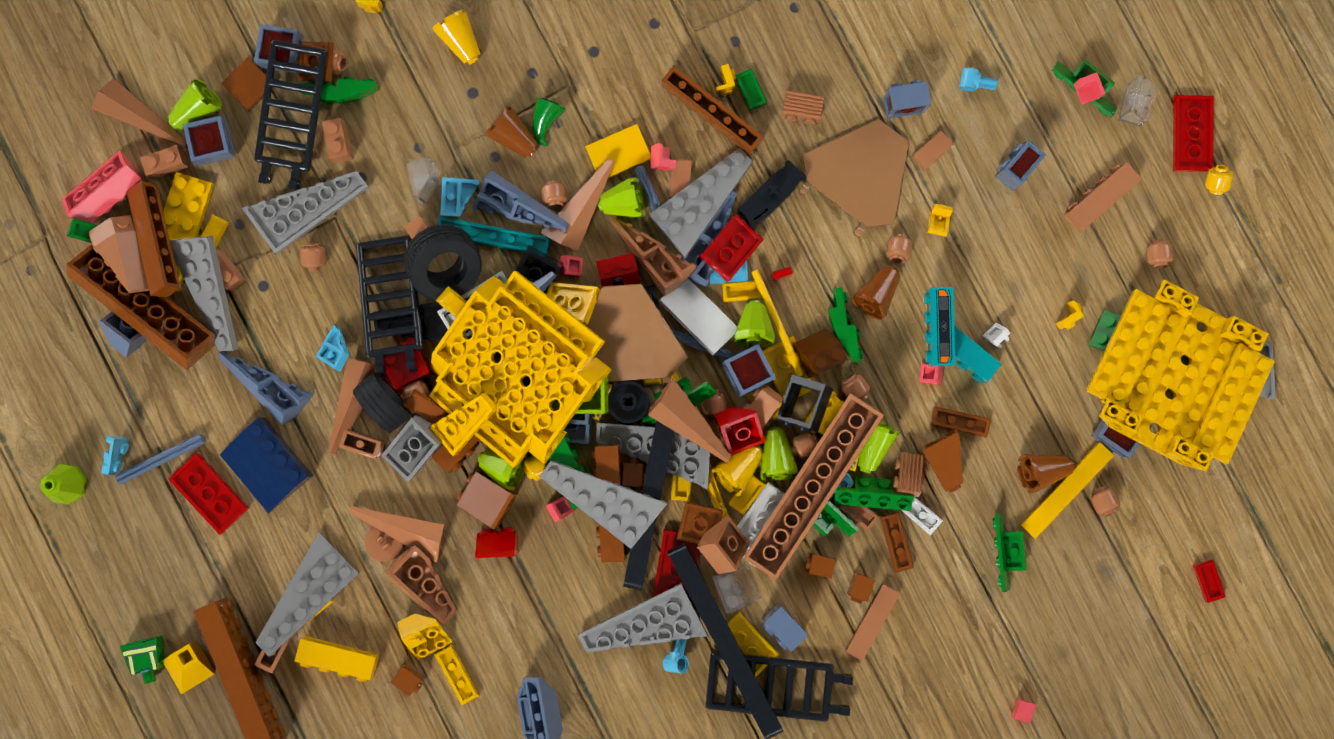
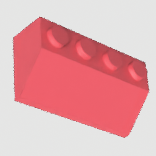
M119 150L62 198L65 211L71 219L73 217L95 224L102 214L108 213L115 203L122 201L126 197L129 189L143 179L139 171Z

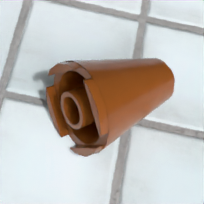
M510 105L494 121L490 129L488 128L484 133L487 137L524 158L527 155L531 158L538 150L535 147L538 143Z
M893 266L883 267L854 294L852 302L857 309L863 308L865 310L864 314L873 319L882 320V318H885L900 279L898 269Z
M1025 454L1019 457L1018 462L1021 461V466L1017 467L1022 486L1029 489L1027 492L1034 493L1071 475L1075 469V463L1073 459L1065 455Z

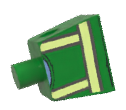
M163 635L121 645L120 649L130 674L142 673L144 684L155 682L154 670L164 667L162 662L164 660Z

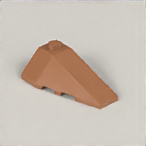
M131 216L110 217L90 230L89 236L93 249L102 256L104 263L114 271L116 278L128 293L149 291Z
M414 545L396 558L383 574L440 624L445 626L457 610L447 591L443 588L438 574H436L431 565L430 559Z

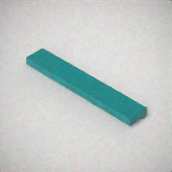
M441 216L438 217L437 225L448 224L457 226L467 232L474 243L525 252L527 246L531 245L547 255L549 253L551 239L546 236Z

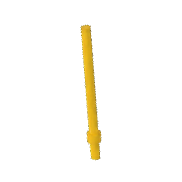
M757 269L751 273L786 349L787 359L793 365L797 376L805 375L799 362L800 357L793 349L762 276Z

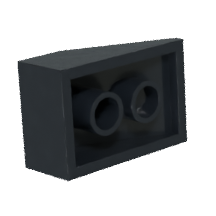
M528 245L514 271H518L533 283L551 271L558 275L562 263ZM549 286L544 290L545 294L547 293Z

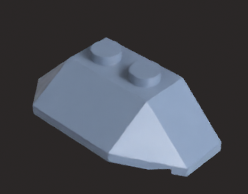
M542 677L524 678L517 695L523 736L525 739H560L563 727L556 691Z

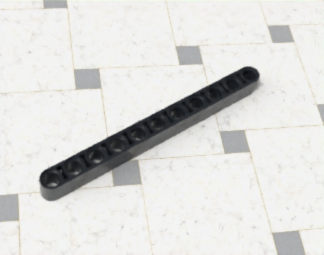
M664 382L662 390L667 386L668 383ZM656 420L642 494L660 500L674 431ZM656 519L632 549H630L623 587L641 591L643 589Z
M683 542L668 550L667 553L764 738L771 739L784 732L686 544Z

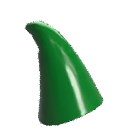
M537 97L533 115V134L540 145L547 147L546 133L552 123L567 109L555 101Z

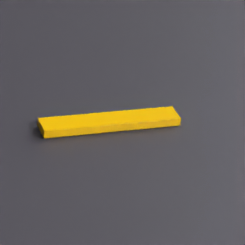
M1098 442L1075 466L1073 473L1065 477L1020 526L1036 539L1114 455L1101 442Z

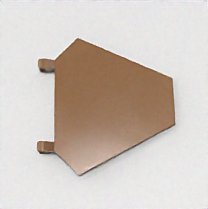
M877 119L803 154L807 179L801 187L799 194L805 196L812 186L860 222V225L853 232L857 238L868 227L892 225L895 221L909 141L883 121Z
M630 284L603 286L601 288L587 327L605 341L595 357L612 369L608 374V382L663 378V384L664 382L669 383L671 376L684 363L688 355L643 285Z

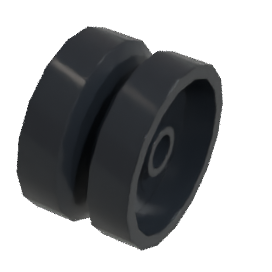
M634 381L620 382L608 394L609 412L622 423L631 424L638 422L645 417L649 410L650 399L647 391L642 385ZM627 399L632 400L631 406L625 404Z

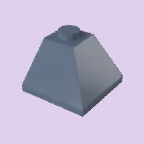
M113 312L99 321L110 345L124 357L131 355L146 341L144 336Z

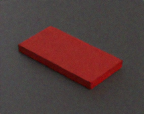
M1175 95L1173 96V171L1208 172L1209 169L1213 168L1214 96Z
M198 452L168 478L219 535H222L250 509Z
M668 529L663 531L653 597L680 583L683 584L667 553L668 550L684 542L697 565L699 555L698 544L678 540V531ZM685 588V590H686V592H687V594H688V596H689V598H690V600H691V597H690V595H689L687 589Z

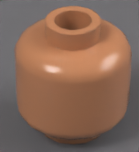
M333 49L332 74L339 75L346 70L348 59L343 51Z
M552 180L548 181L541 188L542 201L545 207L550 210L563 208L567 202L566 190L563 184Z
M897 234L888 240L886 255L891 262L903 264L911 258L913 243L906 235Z
M1163 239L1152 241V244L1146 248L1147 262L1155 269L1168 267L1169 263L1174 259L1172 245L1164 242Z
M320 243L304 244V247L300 249L301 265L307 267L308 271H319L320 267L326 264L325 248L320 246Z
M854 373L842 381V391L847 398L850 393L863 401L869 397L867 393L870 391V386L862 375H855Z
M415 380L403 387L401 398L404 402L414 389L429 397L431 392L426 382Z
M715 389L717 394L701 402L703 413L711 416V418H715V413L728 408L725 394L719 391V389Z
M803 433L793 438L791 449L795 457L799 456L801 460H806L813 452L818 441L814 434Z
M1101 487L1094 491L1095 495L1091 497V502L1097 514L1106 517L1119 511L1120 501L1113 489Z

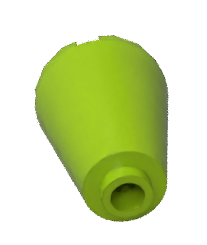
M195 78L191 81L169 113L168 122L174 129L182 130L184 129L183 124L200 121L222 109V102L212 89L208 91L205 88L207 84L200 79Z
M880 422L859 454L857 465L861 471L871 474V471L877 470L898 437L900 430L897 429L894 432V427Z
M781 427L769 428V431L765 434L766 442L764 443L761 479L766 480V477H771V481L792 479L793 474L797 476L799 470L786 432Z

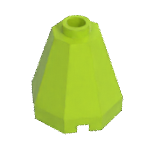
M627 179L601 194L598 201L600 211L610 215L645 216V212H642V209H646L643 189L636 184L639 182V179Z
M758 300L749 301L744 307L736 329L734 344L749 348V344L754 346L759 344L760 348L772 346L775 341V333L765 305L761 304Z
M486 449L479 454V468L501 487L507 490H514L516 487L513 484H519L524 474V458L516 468H513L492 449Z
M58 464L41 479L40 489L52 502L73 504L85 495L86 489H84V486L87 483V478L78 466Z

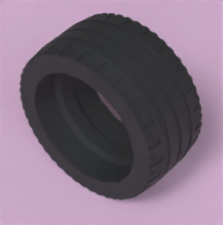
M375 372L365 378L353 390L354 396L368 415L389 433L396 430L412 415L411 411L403 406L404 402L400 395L386 380L378 377V374Z

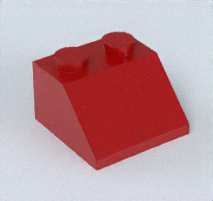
M633 253L596 261L602 287L613 286L612 279L618 276L619 278L623 277L624 285L641 284Z
M731 407L714 414L723 443L731 455L766 442L756 410Z
M502 527L501 531L483 528L482 532L477 533L475 559L513 557L519 553L518 530H513V527Z

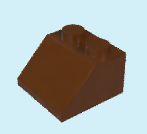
M826 328L792 344L795 352L800 357V362L808 378L849 360L840 341Z

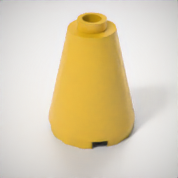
M465 9L447 16L441 25L438 22L432 27L438 37L464 64L472 65L479 60L480 51Z
M757 445L732 455L728 463L722 461L716 465L711 472L712 474L716 472L718 475L716 480L730 493L735 491L737 492L735 496L740 497L763 458V450Z

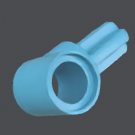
M963 68L959 89L970 92L976 91L978 87L996 90L998 80L981 76L980 71L977 69Z
M687 639L676 640L674 651L664 657L663 668L666 672L685 673L688 670L689 661L687 656L684 655Z

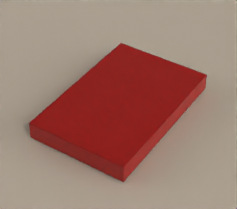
M735 214L699 257L725 281L729 282L764 239Z

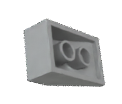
M415 415L408 421L381 455L407 482L412 480L443 445L429 428L432 423L419 415Z

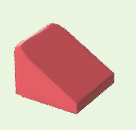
M569 255L560 256L562 267L558 274L581 277L583 258Z
M921 363L919 382L942 385L944 366L928 367V364Z
M564 496L546 505L554 522L575 511Z
M1017 698L1011 717L1030 723L1036 704Z

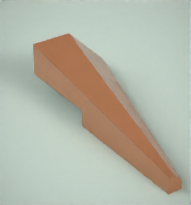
M110 80L97 92L91 107L94 111L185 148L188 147L185 138L116 80Z
M607 158L605 163L593 173V176L586 184L581 186L557 214V216L569 223L565 233L562 232V229L554 227L543 228L540 233L578 252L614 161Z
M612 215L609 218V222L664 296L679 288L696 269L694 263H688L678 253H672L662 243L644 232L640 233L630 223L626 224L618 219L617 215Z
M350 358L347 359L328 450L329 453H337L344 430L351 429L364 410L354 396L353 390L365 378L375 372V364Z
M673 378L662 390L659 398L649 408L648 416L728 463L731 453H728L722 445L720 438L716 437L711 426L697 407L688 399L685 391L683 392L679 387L677 380Z
M350 506L349 513L409 548L414 545L417 546L430 560L438 562L445 529L444 524Z

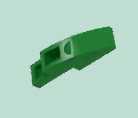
M346 76L344 79L337 80V86L330 82L324 83L320 103L343 104L353 102L379 91L380 86L370 78H363V81ZM305 81V83H299L301 85L315 87L314 81ZM302 93L303 95L313 96L312 94Z
M842 287L833 289L835 308L828 309L830 324L835 337L840 341L847 357L854 364H858L860 359H863L862 348H858L857 341L860 340L859 329H856L855 324L847 325V322H850L849 311L845 310L847 294L843 292Z

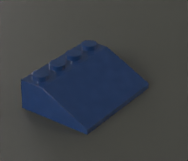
M258 417L220 454L267 513L273 511L313 477L266 418Z

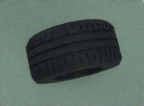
M441 224L424 229L409 242L404 254L405 269L413 287L421 295L436 300L448 286L460 296L474 286L482 270L481 255L474 241L467 232L453 225ZM443 253L458 254L457 261L449 269L442 272L427 270L430 262L438 255Z

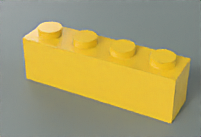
M304 636L300 638L295 662H299L302 667L311 668V666L318 667V670L322 672L334 671L337 672L338 676L349 677L350 675L356 677L358 681L367 682L374 678L380 655Z

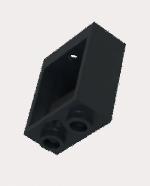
M792 374L777 419L783 421L782 425L793 428L795 425L802 432L810 434L811 431L818 433L833 388L826 384ZM801 388L820 393L809 424L791 418Z

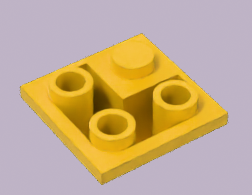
M412 614L397 622L401 640L418 660L453 643L449 635L434 618Z
M197 640L189 643L162 661L181 694L216 674Z

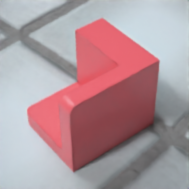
M1097 72L1080 78L1073 84L1082 105L1100 99L1105 95V90Z
M662 143L651 146L650 169L669 171L676 168V160L669 159L670 149L663 147Z

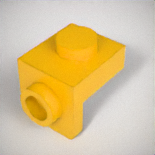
M355 0L359 8H363L366 12H382L383 4L380 0Z
M729 64L721 66L720 71L725 85L716 87V95L726 96L735 89L734 80H736L734 69H730Z
M934 204L929 216L928 233L947 236L953 207Z
M1072 300L1066 303L1071 314L1056 322L1059 330L1063 328L1071 329L1077 325V320L1084 317L1083 309L1078 302Z

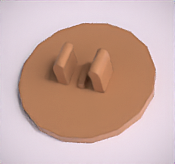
M375 527L371 528L366 535V551L377 561H391L402 551L403 544Z

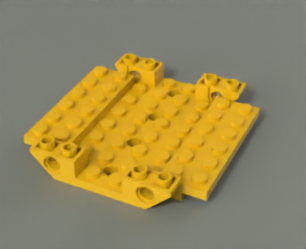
M513 271L506 283L493 276L477 288L432 353L431 370L438 375V378L436 379L437 384L429 397L451 414L471 400L486 393L498 408L475 433V436L513 468L519 465L528 451L545 464L567 432L564 428L583 401H590L612 369L595 357L605 342L601 337L518 271ZM469 328L473 332L471 339H467L465 335ZM496 352L501 354V361L499 363L494 360ZM526 375L529 376L531 381L527 387L523 384V378ZM554 400H558L560 403V408L557 411L552 408Z
M1164 279L1155 298L1138 289L1133 290L1088 384L1086 392L1100 398V402L1104 403L1099 416L1111 429L1178 464L1207 471L1212 458L1224 464H1229L1275 361L1257 352L1262 350L1269 333L1236 316L1225 318L1197 303L1198 296ZM1198 322L1204 325L1203 332L1197 329ZM1183 355L1188 357V365H1184L1181 362ZM1167 389L1172 390L1174 394L1172 399L1166 397L1165 392ZM1151 423H1155L1157 425V433H1152L1150 431Z

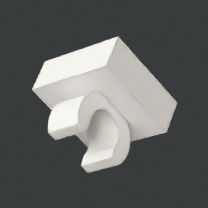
M995 323L983 337L989 343L1002 348L1000 343L1003 340L1009 341L1008 335L1010 332L1006 327Z

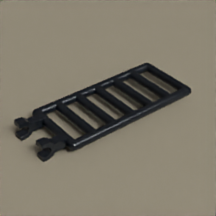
M279 40L271 41L254 156L256 162L262 163L258 183L270 184L272 165L292 169L288 188L297 190L300 189L301 171H310L328 55L325 49ZM278 48L319 56L318 68L276 60ZM275 68L316 75L315 87L275 80ZM272 87L312 94V106L271 99ZM272 106L311 114L309 125L268 118L269 108ZM267 125L308 133L306 144L265 137ZM264 144L305 152L304 162L298 163L263 156Z
M409 235L356 244L365 353L368 358L375 357V373L378 374V377L387 376L384 356L406 353L407 370L409 369L410 373L418 372L415 351L423 349L418 291L413 287L406 271L366 277L365 267L403 262L404 254L365 259L364 249L404 243L407 249L409 242L412 240ZM409 279L410 289L368 295L367 285ZM411 297L412 307L374 313L369 311V303ZM413 315V325L371 331L370 321ZM414 333L415 343L373 350L372 339Z
M711 652L706 708L752 714L746 702L744 705L733 704L735 681L729 669L725 703L714 702L718 659L723 660L720 652ZM744 654L754 675L756 664L768 665L765 696L771 706L775 666L787 667L783 709L772 708L776 717L826 722L829 719V713L850 716L849 705L830 704L832 682L853 685L852 674L833 673L834 666L829 663ZM795 668L806 669L802 711L791 710ZM814 670L826 671L822 714L810 712Z

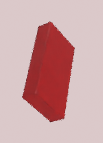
M1214 560L1193 565L1205 602L1210 603L1225 598L1226 596Z

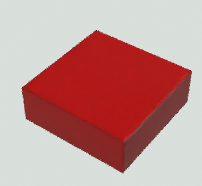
M788 267L773 272L771 275L773 282L792 276V268Z

